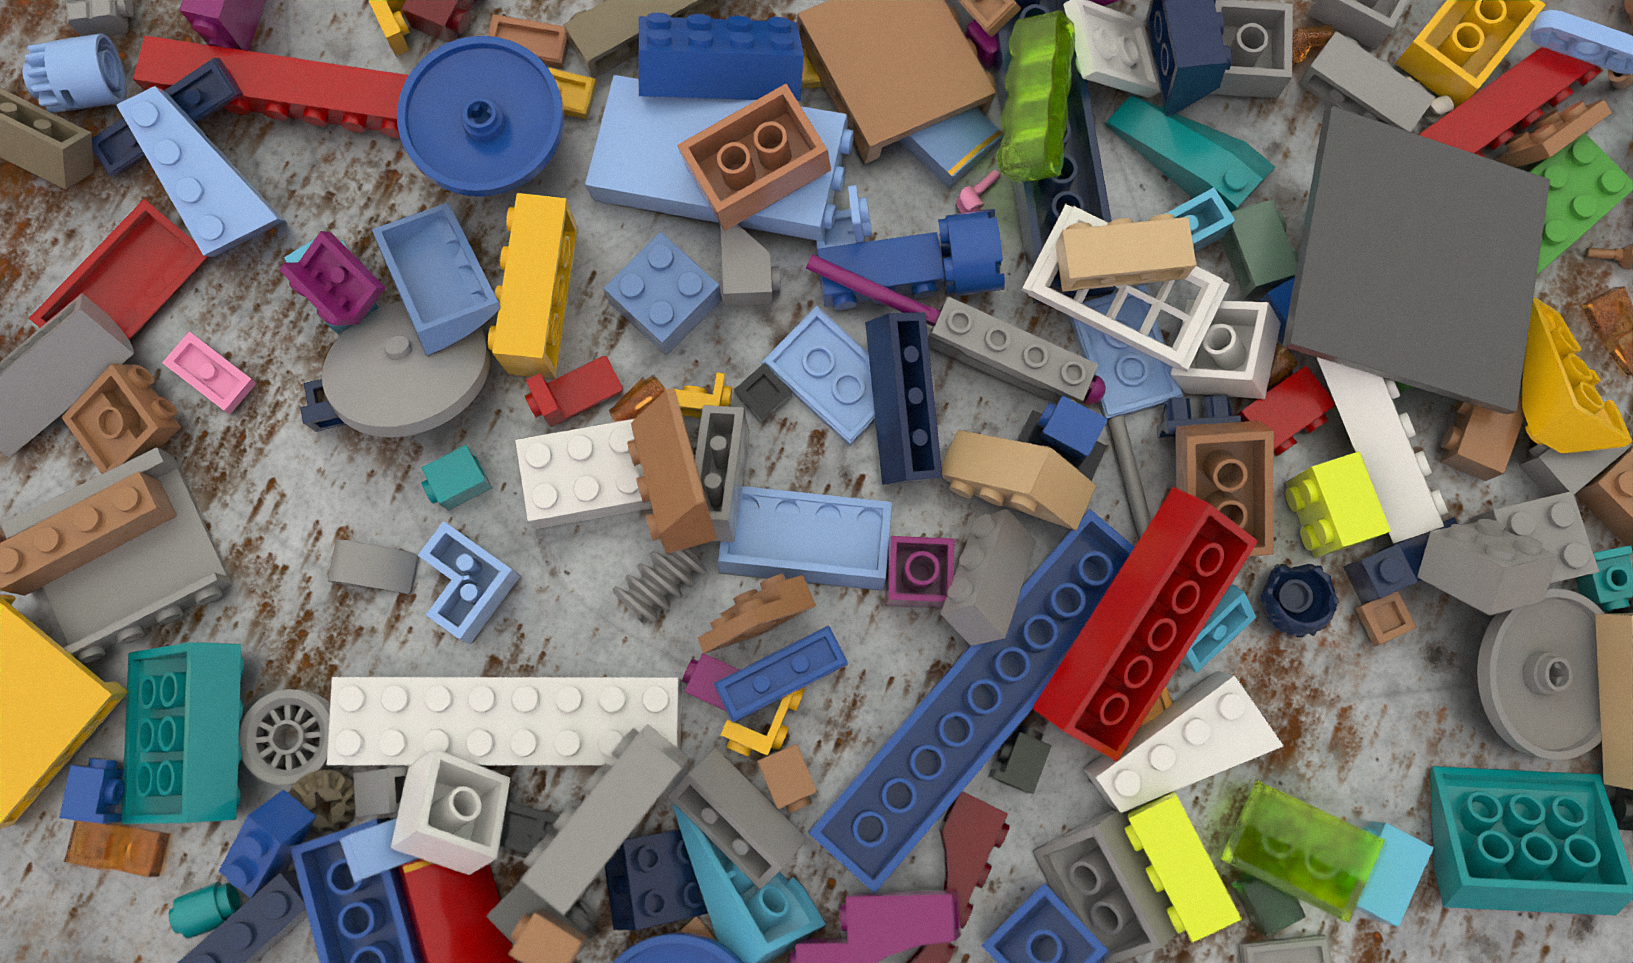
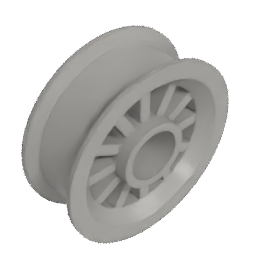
M293 689L269 693L255 702L244 716L239 729V743L242 749L241 757L249 771L257 778L270 784L294 785L297 780L308 773L318 770H329L333 766L327 765L330 702L315 693ZM282 709H285V716L281 711ZM312 713L313 717L308 720L310 714ZM271 718L275 721V725L269 722ZM319 725L320 731L313 732L312 729ZM294 726L298 730L299 739L297 744L290 749L285 744L284 737L286 731ZM265 730L270 731L269 736L263 737ZM315 738H320L319 746L313 743ZM263 743H269L270 746L264 749ZM308 750L315 753L312 758L307 752Z

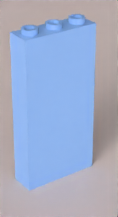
M614 75L585 182L587 190L594 201L719 223L686 168L677 145L756 100L639 96V79ZM801 106L828 150L831 171L743 220L738 225L744 228L824 242L826 229H833L835 224L837 205L832 203L835 191L841 192L843 189L846 170L845 167H841L843 155H850L854 130H849L847 114Z

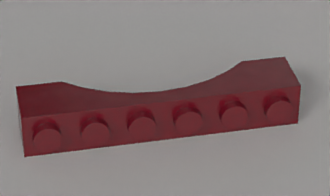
M963 791L948 807L939 827L944 849L945 877L943 891L958 890L960 927L962 929L967 924L974 905L968 901L975 886L982 888L989 876L992 865L987 863V859L993 846L997 848L1002 846L1010 828V825L1005 823L1008 813ZM950 942L920 945L905 963H949L955 945Z

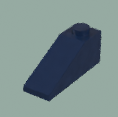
M1455 517L1443 521L1444 527L1435 530L1449 528L1451 525L1458 523ZM1430 532L1394 543L1343 566L1361 604L1384 598L1422 580L1417 576Z

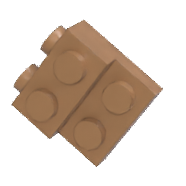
M111 364L61 417L101 474L156 447L160 449L181 428L174 418L177 414L176 407L168 399L157 395L151 386L154 383V377L142 366L135 364Z
M778 574L760 583L761 591L757 592V589H752L734 597L735 605L721 613L722 617L710 622L712 626L711 631L697 638L703 653L705 654L761 636L816 607L804 576L801 575L786 580L784 574Z

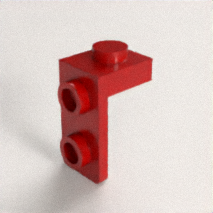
M606 356L595 359L548 383L541 373L525 380L531 393L525 395L535 418L543 415L551 427L623 392V387Z

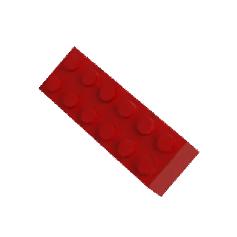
M1173 487L1032 709L1063 732L1109 758L1118 761L1258 543V540L1210 503Z

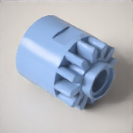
M99 33L28 45L30 54L25 55L27 62L23 64L22 68L23 79L31 96L39 99L40 106H46L47 111L51 113L118 104L125 101L127 88L124 68L116 47L107 35Z

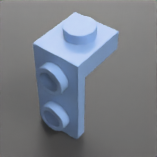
M856 185L848 186L851 209L837 211L833 229H826L824 242L816 240L817 249L865 242V237L872 236L867 197L859 198Z

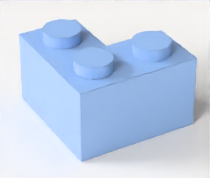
M445 521L442 522L417 555L451 579L450 583L426 613V616L459 640L470 644L521 577L517 572Z

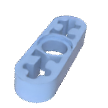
M1546 10L1537 14L1530 34V38L1535 44L1617 73L1633 74L1632 35L1558 10Z

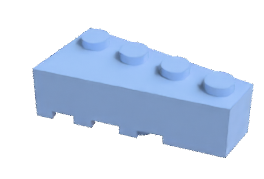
M154 86L116 104L203 256L215 257L286 222L278 211L236 169L225 154L209 140L205 133L168 93Z

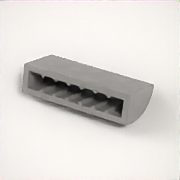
M83 293L0 361V451L9 458L70 408L111 364H122L134 354L133 347L122 329L108 314Z

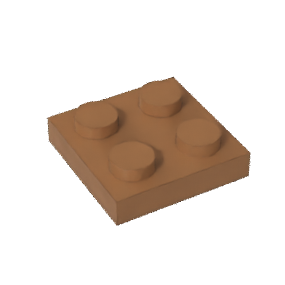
M1604 99L1585 105L1584 101L1577 102L1563 110L1560 114L1558 110H1554L1535 121L1534 124L1537 128L1532 132L1528 133L1525 131L1504 144L1507 150L1493 160L1517 168L1550 158L1612 112Z

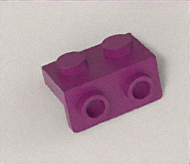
M320 231L299 262H285L279 269L289 280L290 287L298 294L306 297L317 308V314L321 319L334 326L359 324L386 288L330 231Z

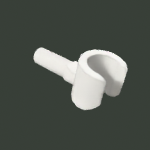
M1411 76L1407 77L1409 80L1415 81ZM1444 95L1435 98L1423 114L1424 120L1428 123H1436L1447 115L1448 112H1451L1454 109V105L1450 97Z

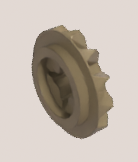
M334 770L313 771L297 780L289 791L292 797L316 816L309 831L314 832L318 837L322 832L330 830L338 832L340 826L346 822H352L356 811L354 782L341 772ZM316 792L325 801L333 800L330 802L331 809L329 814L323 812L320 807L314 808L316 806Z

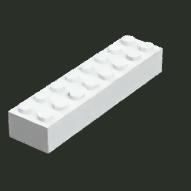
M332 677L327 765H412L433 749L476 765H603L605 762L608 765H613L617 758L611 753L633 727L640 732L648 724L681 750L682 680L679 678Z

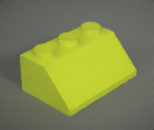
M1175 791L1141 804L1127 813L1131 824L1124 827L1135 851L1138 852L1144 849L1152 865L1146 867L1145 870L1157 893L1164 889L1166 890L1173 906L1166 908V911L1178 934L1187 931L1193 943L1242 920Z

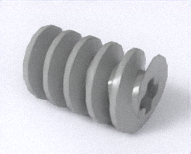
M689 548L668 553L666 556L652 551L650 558L654 565L653 568L640 563L637 565L642 577L640 580L627 575L625 580L629 587L628 591L617 586L613 588L614 594L643 625V617L654 622L658 620L654 609L655 605L666 610L671 608L666 597L668 593L677 598L683 596L679 587L680 582L691 587L695 585L691 575L692 570L702 575L707 573L705 566Z

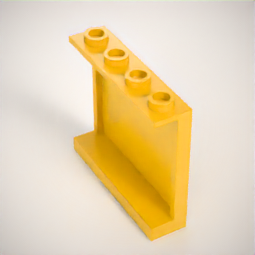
M0 595V829L16 823L129 692L117 681L104 682L33 624L11 605L16 600L12 595Z

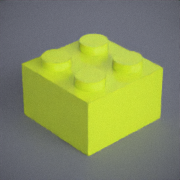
M1360 451L1312 466L1285 482L1287 487L1285 490L1287 503L1290 509L1298 515L1302 526L1300 528L1301 540L1305 548L1312 552L1314 559L1391 532Z

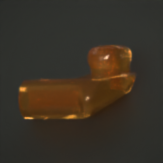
M1322 25L1294 29L1292 34V65L1303 62L1307 58L1306 54L1311 46L1326 45L1333 36L1332 26Z

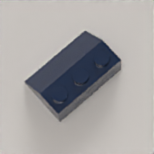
M1150 0L1146 23L1165 116H1173L1220 88L1225 70H1229L1231 67V50L1229 45L1223 44L1222 39L1224 32L1222 12H1216V0Z

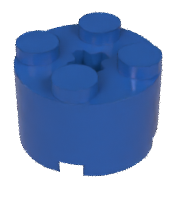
M995 209L947 215L944 219H938L942 257L950 256L943 258L947 295L955 294L957 297L1005 290L1004 273H1000L1003 255Z

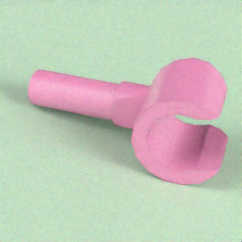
M994 169L974 187L968 186L961 191L960 197L956 201V205L961 213L979 211L984 204L979 195L1000 177V173Z

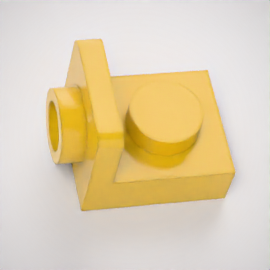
M368 0L395 56L410 51L403 37L410 33L402 17L404 14L402 7L406 0Z
M717 372L713 395L707 394L706 389L697 386L687 385L683 386V390L675 389L683 417L701 419L703 405L730 407L733 387L726 386L725 373Z

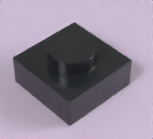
M765 363L734 389L738 398L761 422L766 420L792 396L789 388Z

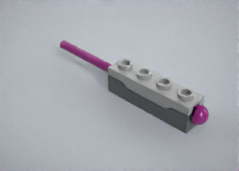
M814 254L809 259L806 269L902 313L925 312L926 324L932 326L928 335L930 348L1055 404L1058 403L1063 395L1075 400L1078 404L1082 402L1086 405H1093L1101 401L1105 395L1106 386L1103 379L1098 375L1094 376L1098 364L949 296L940 310L921 304Z

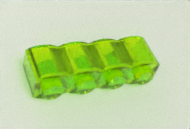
M1061 10L1017 20L1012 35L1009 38V49L1013 58L1005 76V87L1009 96L1001 113V125L1005 134L997 151V163L1001 173L1015 183L1057 177L1060 175L1063 167V136L1068 120L1067 97L1071 87L1070 60L1072 59L1075 47L1074 23Z

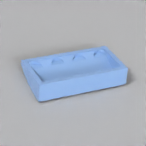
M742 486L735 542H720L718 557L719 573L771 578L778 574H784L786 580L803 575L805 581L809 583L883 590L886 579L892 502Z

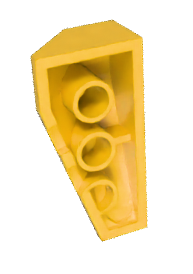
M1533 296L1522 380V409L1528 424L1525 427L1527 434L1538 445L1542 446L1545 444L1561 454L1626 447L1633 441L1621 412L1613 400L1604 402L1596 390L1595 385L1601 382L1595 370L1589 369L1586 363L1576 355L1581 351V347L1558 311Z

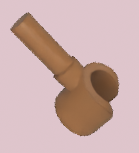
M1633 243L1622 249L1587 248L1585 251L1587 258L1617 260L1624 269H1633Z

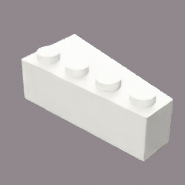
M1216 671L1173 702L1170 707L1153 720L1139 727L1118 761L1102 754L1083 768V770L1106 803L1122 813L1281 748L1283 744L1235 675Z

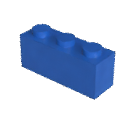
M937 232L817 249L818 257L904 296L913 295V298L916 299L934 296L937 291H941L944 284L945 273ZM819 275L824 307L833 306L836 310H845L857 306V302L873 300ZM873 300L874 304H882L876 300Z

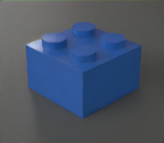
M1045 883L981 945L997 963H1104L1112 955Z

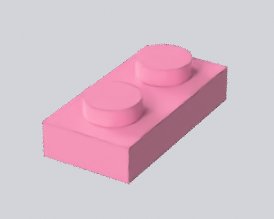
M191 332L186 334L162 362L229 414L235 410L257 384Z

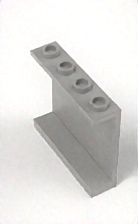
M157 447L0 524L6 539H9L138 471L161 481L177 517L43 586L68 646L64 649L82 664H88L102 658L106 654L104 650L117 643L124 645L140 639L145 635L143 630L157 623L158 625H164L181 618L184 615L182 610L196 603L197 605H205L219 599L222 596L221 591L233 585L174 455Z

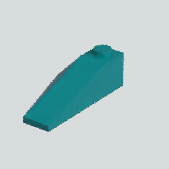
M1130 95L1105 123L1110 130L1192 198L1215 187L1230 212L1238 210L1276 167L1245 141L1177 113L1173 116H1165L1162 107Z

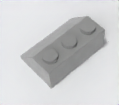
M1117 810L1093 818L1033 850L1054 893L1112 953L1104 963H1117L1161 949L1178 934L1166 911V908L1173 906L1165 889L1158 893L1155 890L1145 870L1152 863L1144 849L1138 852L1135 851L1124 827L1131 823L1125 812L1120 813Z

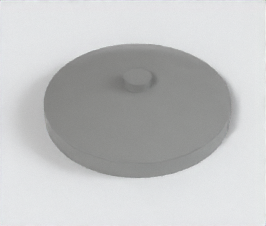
M400 301L380 307L366 314L359 324L350 325L338 337L325 359L322 371V385L334 412L351 428L378 437L409 436L436 428L462 412L483 388L490 369L491 354L484 332L479 327L456 343L426 356L405 306Z
M1547 589L1544 601L1541 603L1497 613L1491 620L1482 639L1478 656L1477 678L1479 694L1485 713L1491 725L1505 742L1519 752L1529 756L1550 760H1568L1589 752L1602 741L1595 614L1605 613L1593 601L1579 593L1564 589Z

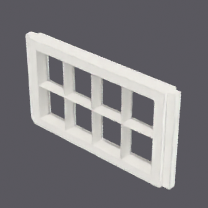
M1065 204L1022 291L1176 369L1179 368L1187 372L1230 284L1224 282L1222 278L1195 266L1185 280L1201 287L1189 314L1165 303L1175 280L1164 281L1156 298L1132 285L1115 286L1119 290L1106 315L1082 304L1089 289L1078 290L1074 299L1050 288L1059 269L1055 244L1062 230H1065L1072 224L1086 222L1090 223L1091 227L1104 226L1108 223L1075 206L1071 207ZM1128 293L1152 305L1139 331L1115 320ZM1161 309L1185 321L1173 347H1169L1148 336Z

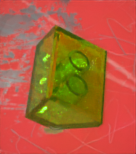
M1256 780L1220 859L1349 923L1371 882L1387 843L1386 840Z

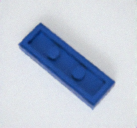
M828 625L713 684L732 723H735L847 666L849 663Z

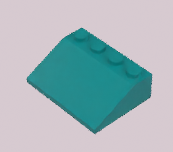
M188 642L128 653L127 690L129 692L126 697L123 770L125 789L122 797L121 824L195 823L236 820L237 808L241 799L240 790L237 786L238 764L242 756V749L239 743V721L243 714V704L240 699V678L244 671L241 644Z
M1433 766L1430 769L1433 862L1443 907L1616 916L1633 900V873L1601 774Z

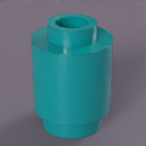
M215 882L176 897L173 901V908L169 910L168 914L173 931L176 934L181 933L186 939H191L215 930L242 906L238 890L229 882L225 884Z

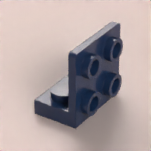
M680 829L625 839L604 865L613 930H640L708 914Z

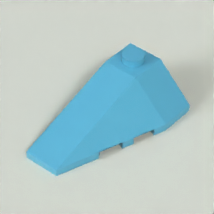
M675 804L673 805L717 940L720 944L731 950L743 963H771L794 948L795 944L809 938L826 925L805 888L794 877L788 880L779 871L760 890Z

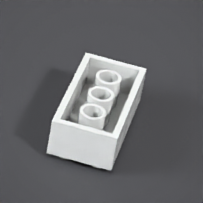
M635 419L515 440L527 520L534 528H546L652 508L651 501L645 503L642 501L636 479L644 476L641 464L633 465L627 441L635 439L631 427V422Z

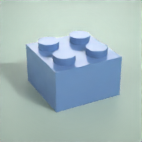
M661 231L603 288L609 303L666 356L722 300L720 285Z

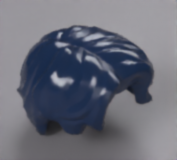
M1285 564L1274 565L1261 594V603L1263 604L1268 622L1272 623L1279 632L1286 633L1290 637L1296 635L1297 638L1305 637L1307 634L1315 636L1318 631L1326 628L1333 619L1339 603L1331 576L1323 571L1322 566L1305 564L1292 568Z

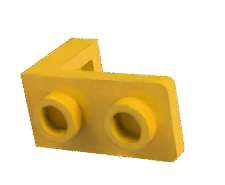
M804 687L782 698L767 736L737 723H732V721L727 719L720 734L729 739L726 748L747 757L750 756L752 749L769 756L772 748L780 751L789 727L782 724L788 709L797 711L806 688Z

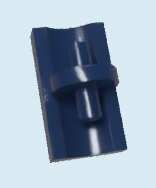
M1228 395L1203 398L1204 418L1192 419L1190 398L1169 399L1164 402V423L1157 426L1158 438L1176 437V426L1241 422V415L1232 416Z

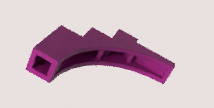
M958 890L876 892L875 894L873 892H865L846 896V904H842L840 908V926L842 931H847V938L805 939L795 944L796 950L791 952L790 963H877L885 957L920 945L954 942L961 936Z

